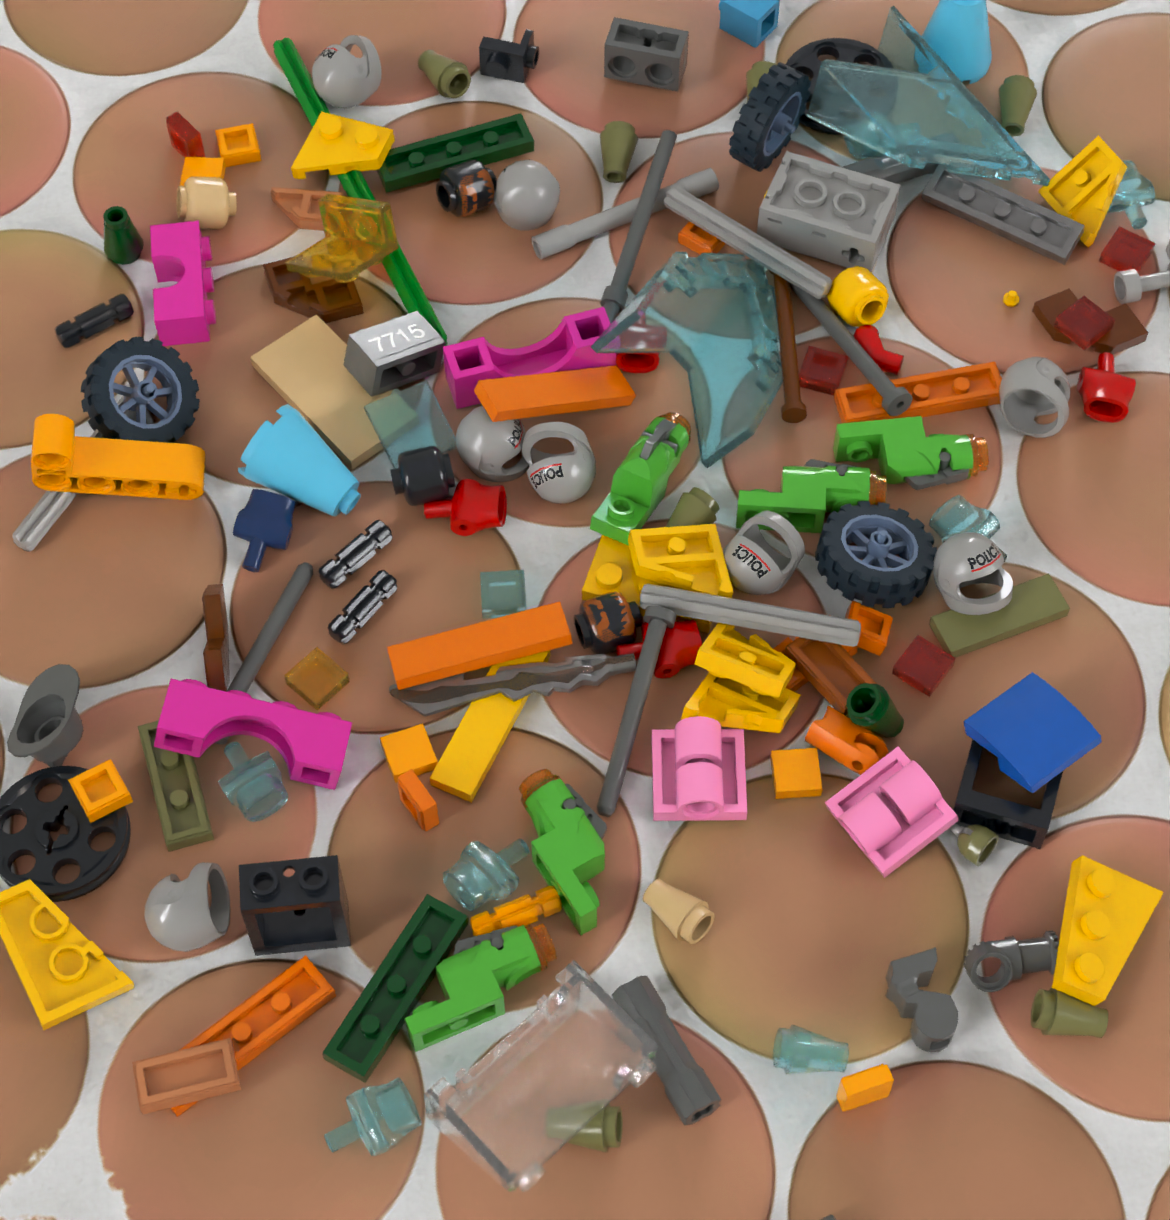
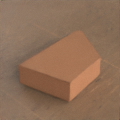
M271 187L272 201L299 229L339 232L345 204L344 192Z

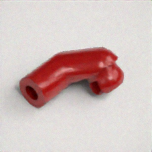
M866 324L858 327L853 337L882 371L898 376L904 356L884 350L879 332L873 325Z

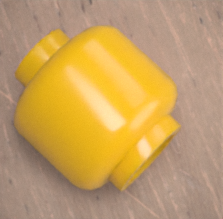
M860 266L850 267L840 272L833 279L827 296L830 307L848 325L852 327H860L866 324L871 325L883 316L889 298L887 288L867 268Z

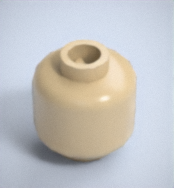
M192 176L185 181L184 186H178L176 196L178 218H184L185 222L199 221L200 229L219 230L226 226L228 216H235L237 207L236 193L229 192L224 179L220 177Z

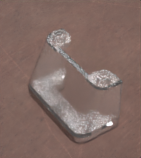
M575 960L556 975V980L561 986L556 988L548 998L544 994L537 1000V1009L472 1068L468 1071L461 1068L455 1074L456 1085H450L442 1077L424 1093L426 1116L509 1192L514 1191L518 1187L522 1192L529 1190L543 1176L546 1170L542 1166L626 1087L630 1084L635 1088L639 1087L652 1075L657 1067L652 1060L656 1056L658 1044Z

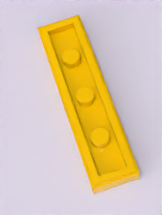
M550 650L492 665L486 676L495 675L501 666L535 662L547 663L551 657ZM520 675L515 681L510 683L480 686L477 692L496 688H509L520 691L535 685L539 677ZM502 693L471 702L430 776V785L472 803L530 694L515 702Z

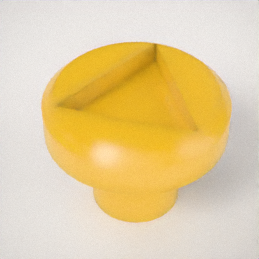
M1014 290L1009 291L1003 297L1004 304L1009 307L1018 305L1020 300Z

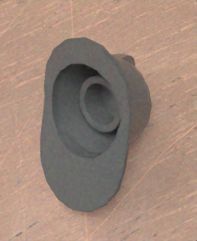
M66 664L50 667L38 675L28 687L7 741L8 751L13 756L24 758L32 756L49 767L62 766L68 753L81 740L84 731L83 724L75 708L79 694L80 678L78 672L73 667Z

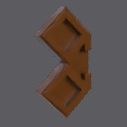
M302 255L263 264L264 274L274 303L309 318L317 314L325 323L364 314L362 302L351 274L312 284Z
M1070 288L1035 302L1032 310L1054 341L1069 345L1073 341L1095 347L1094 351L1099 353L1108 352L1114 355L1145 342L1148 331L1126 303L1091 317Z
M223 584L207 585L202 596L207 643L203 651L207 687L227 692L230 682L229 635Z

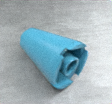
M986 0L939 1L916 47L915 55L920 63L919 69L923 75L936 83L946 86H957L958 81L970 80L969 84H972L986 75L992 60Z
M289 404L280 407L276 412L282 417L274 425L266 420L250 440L240 459L246 464V467L238 468V472L248 480L333 517L341 512L347 515L356 506L361 497V494L357 492L360 485L359 481L297 409Z

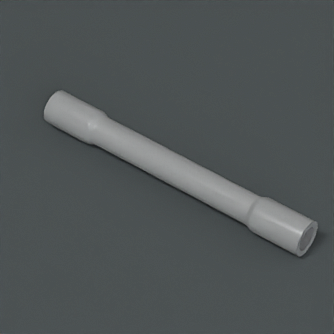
M708 168L660 189L652 214L667 208L664 205V199L670 188L680 187L697 198L717 191L719 183L715 172ZM640 197L572 224L561 225L533 236L531 241L539 259L546 258L569 249L576 243L632 222Z

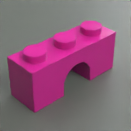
M199 221L150 225L151 257L158 283L178 282L170 287L153 289L154 322L159 341L163 342L162 346L209 342V325L216 324L214 300H208L207 293L214 292L212 268H206L205 261H212L210 237H202Z

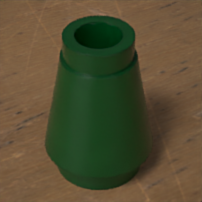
M120 206L110 207L103 214L104 252L117 264H131L141 255L144 247L143 239L126 209Z
M864 683L856 686L849 693L846 706L849 718L853 723L887 738L895 737L902 731L904 719L884 687L878 684Z

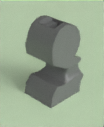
M936 947L891 961L886 975L888 983L886 998L895 1004L901 1018L913 1019L910 1028L912 1040L920 1049L931 1053L940 1052L947 1048L952 1041L958 1023V1010L950 995L919 989L929 985L937 963Z

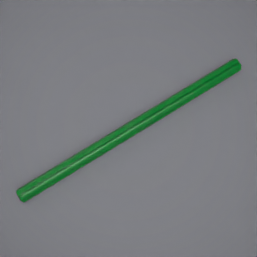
M287 37L282 40H276L273 44L274 54L313 128L321 111L330 112L324 100L316 92L312 77L293 41ZM352 170L346 174H338L337 176L408 314L418 311L445 340V346H447V335L361 171Z

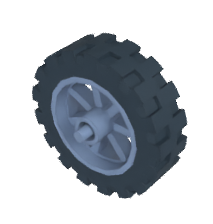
M779 62L777 66L774 64L769 68L768 74L764 73L761 76L758 86L753 87L748 95L749 100L746 104H743L739 112L741 114L739 120L735 121L732 131H734V134L730 137L729 141L731 146L729 154L732 155V158L758 172L763 171L764 168L767 169L771 165L772 160L776 159L781 153V149L788 145L791 140V134L796 131L800 123V116L805 112L807 107L805 102L810 97L811 92L809 89L811 80H809L807 75Z
M132 337L129 341L120 340L103 351L89 365L85 372L87 377L81 384V392L84 393V399L81 401L83 412H88L90 427L94 431L98 429L102 434L101 438L173 443L181 438L195 421L193 414L199 409L200 399H196V392L199 391L197 379L193 380L190 374L193 370L187 361L184 363L178 357L180 355L178 351L172 347L169 349L163 347V342L156 339L144 341L143 337ZM133 368L147 371L143 381L139 382ZM119 371H123L130 387L114 383V379ZM154 377L160 381L163 388L157 389V386L152 382ZM114 393L124 396V404L122 406H118L114 399ZM166 396V411L153 399ZM146 408L161 421L155 424H146ZM127 409L136 411V421L131 420L123 412Z
M859 501L856 506H852L850 503L840 507L838 513L833 511L828 516L827 522L823 525L815 552V561H819L817 566L818 572L821 576L827 577L826 583L833 590L838 588L843 592L842 596L850 601H853L855 598L862 601V605L867 607H874V604L882 605V608H894L897 603H901L902 606L912 602L914 596L920 597L928 584L934 567V557L937 552V547H933L935 540L930 532L926 533L924 531L925 525L917 518L913 520L908 517L909 513L901 508H898L896 511L889 508L890 504L878 502V505H870L869 501ZM854 542L857 546H851L848 544Z

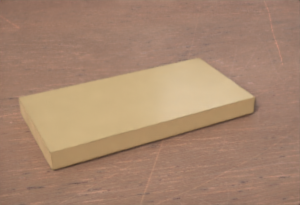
M316 314L251 356L250 359L252 366L290 406L302 414L319 436L353 470L418 426V416L392 390L371 397L343 365L347 344Z

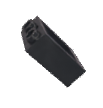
M972 739L953 808L959 820L956 824L961 827L980 824L999 835V838L1041 849L1049 829L1063 771L1046 783L1039 809L974 791L972 787L983 746Z
M338 855L239 865L240 911L255 956L351 946L349 904ZM287 869L295 871L291 877H286L283 874Z

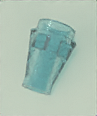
M793 1024L789 1029H778L773 1048V1065L776 1068H783L785 1074L827 1071L844 1072L846 1070L849 1056L848 1043L835 1041Z

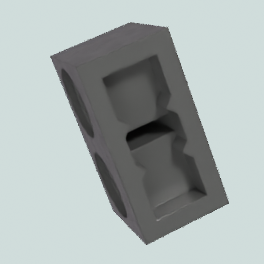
M614 17L604 44V77L678 92L687 66L689 31Z

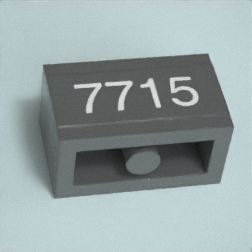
M418 311L349 334L343 365L365 391L373 397L438 373L443 357V347L446 342Z

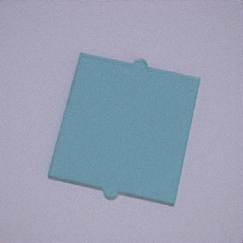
M427 380L402 391L394 389L390 396L367 404L364 407L394 469L398 468L397 459L403 451L436 446L444 454L457 448L455 435Z

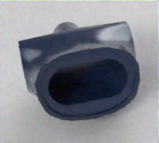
M252 490L246 506L237 515L233 529V536L250 542L242 565L244 569L259 572L267 547L287 549L293 530L292 519L296 505L294 500L265 490Z

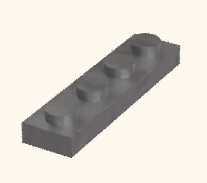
M940 161L922 192V200L1063 265L1068 261L1084 232L1083 224L944 161Z

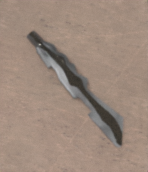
M634 653L615 657L604 654L565 657L566 661L558 663L535 662L501 666L495 675L464 680V674L462 673L398 690L397 684L390 686L389 691L393 697L426 717L498 693H502L515 702L533 692L549 697L554 691L571 693L582 685L598 686L609 677L615 676V674L635 671L636 661Z

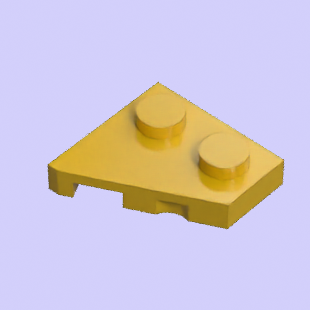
M321 111L291 166L293 178L306 179V172L329 169L330 175L346 174L352 170H359L361 172L378 170L381 168L395 141L393 129Z
M716 524L630 530L628 544L636 576L678 589L732 598L733 588Z
M717 623L699 648L694 665L707 669L715 677L729 678L749 686L752 691L758 694L780 698L792 678L796 663L783 653L772 649L757 634L751 635L748 640L734 630V625Z

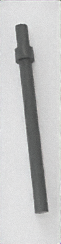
M664 130L661 134L611 285L605 288L600 302L601 306L605 308L610 323H615L618 313L624 310L628 298L626 288L677 139V135L670 130Z

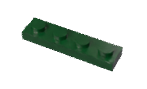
M519 113L390 149L381 168L377 172L387 193L440 178L445 168L475 159L483 165L533 152L534 139L522 114Z
M428 894L425 896L322 1052L324 1060L362 1082H367L404 1025L405 1018L411 1014L437 974L436 966L447 958L469 924L467 915Z

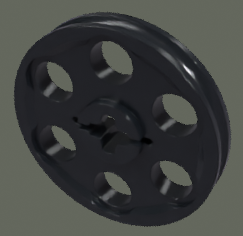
M846 38L822 39L801 47L786 63L787 66L812 79L811 86L809 87L811 90L810 97L805 103L817 102L823 106L822 109L817 111L805 109L804 114L799 118L800 123L813 130L832 135L861 133L880 124L893 109L898 86L895 69L884 54L866 43ZM821 55H832L837 60L832 63H825L819 60L818 57ZM868 62L874 68L871 70H861L855 64ZM879 89L885 92L886 96L874 98L867 92ZM852 109L861 115L857 118H847L841 112Z
M55 766L41 769L17 781L1 796L0 877L10 888L30 879L52 902L67 901L84 896L97 889L121 865L127 853L131 837L128 811L124 806L92 823L89 822L68 781L89 769L76 766ZM58 784L62 787L61 795L56 800L42 802L38 799V794L44 786ZM23 815L27 818V823L20 832L15 834L3 832V824L9 817ZM61 825H65L68 834H60L57 841H53L50 831L58 832ZM110 832L116 836L115 843L106 851H95L91 848L93 838L100 833ZM30 855L36 859L35 866L30 872L23 875L11 872L12 863L18 857ZM75 864L80 867V874L75 881L62 884L55 880L56 873L62 866Z

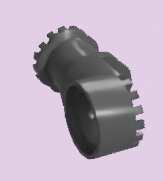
M1046 931L1043 937L1016 940L1014 936H1008L1003 940L982 941L980 945L977 946L975 944L972 950L969 949L967 951L968 955L964 957L966 973L972 983L984 992L1001 990L1010 981L1021 979L1022 974L1049 971L1054 975L1058 952L1056 948L1059 946L1058 936L1056 932ZM996 957L1001 960L1000 968L994 975L989 977L977 975V966L985 958Z

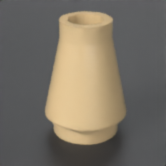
M661 879L653 881L643 895V902L652 908L678 941L686 940L690 944L699 942L708 933L714 922L715 915L709 910L708 902L672 887Z

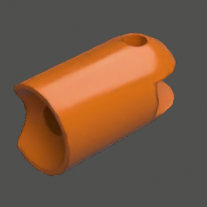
M829 705L823 719L813 721L805 737L807 743L859 775L889 754L887 744L881 737L853 723L850 718Z

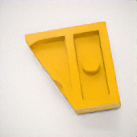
M1098 135L1041 187L1038 192L1056 213L1084 225V232L1080 240L1089 248L1094 243L1127 166Z
M708 673L684 706L681 720L702 716L717 720L721 727L781 733L796 710L801 695L785 688L780 698L771 695H761L752 691L749 686L729 678H718Z

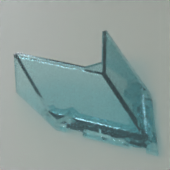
M894 5L889 10L878 48L888 58L894 69L830 59L822 61L807 117L909 167L924 169L926 162L943 164L947 166L950 173L1008 181L1011 180V177H1026L1031 179L1033 184L1048 186L1050 182L1049 177Z
M675 252L601 334L591 348L596 353H670L688 372L701 463L708 468L754 435L783 383L781 358L777 344L779 342L775 291L774 287L768 284L765 274L768 269L752 259H746L744 254L702 253L698 257H688L687 252Z

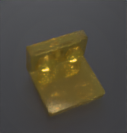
M327 194L318 199L325 238L288 260L286 266L288 271L303 273L305 277L321 276L333 278L339 283H346L357 279L359 273L370 266L380 264L385 256L398 249L390 203Z

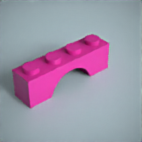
M600 307L564 316L553 333L530 346L504 349L493 346L484 337L444 346L445 377L456 409L481 403L474 392L479 380L615 366L617 338L605 308Z
M170 679L157 725L154 747L200 758L208 747L222 738L233 735L254 736L265 740L279 751L286 762L290 780L335 790L342 771L353 722L342 720L338 715L329 712H319L316 714L299 710L293 704L284 701L270 703L254 699L243 691L230 690L225 692L209 688L204 683L193 679H184L182 681Z

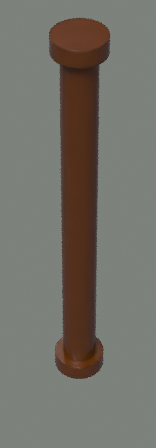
M769 270L774 278L785 401L781 408V415L785 422L799 423L807 417L806 405L801 402L790 282Z

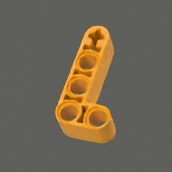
M43 414L35 418L31 472L32 482L38 488L57 492L179 500L196 499L204 493L206 454L198 446L180 443L75 436V424L69 417L60 414Z

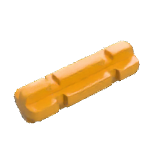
M547 886L535 891L536 896L534 897L527 894L496 906L491 914L487 910L476 914L470 918L472 933L474 936H478L510 926H526L538 921L537 916L541 914L545 918L556 914L562 909L560 896L554 886Z

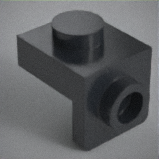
M526 29L520 44L483 36L479 46L480 74L524 83L529 69L536 68L539 58V46L534 45V31Z

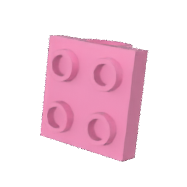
M696 716L679 721L675 725V729L652 730L653 821L747 819L744 729H721V725L717 720Z
M899 746L825 802L827 809L884 878L959 821L957 814L942 798L939 789L917 762L911 761Z

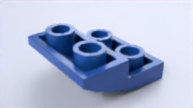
M1033 672L963 721L966 735L997 756L1000 771L1031 793H1034L1102 742L1101 735L1082 713L1061 693Z

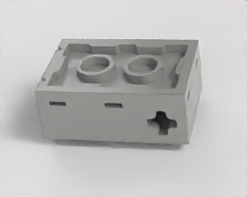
M786 151L759 208L757 234L778 247L847 268L855 266L864 267L872 272L894 221L901 185Z

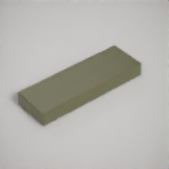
M1048 573L1013 586L1011 601L998 611L982 615H968L950 609L931 616L929 625L948 659L951 660L1066 617L1070 607Z
M158 720L140 725L138 730L168 852L214 840L194 756L154 747Z

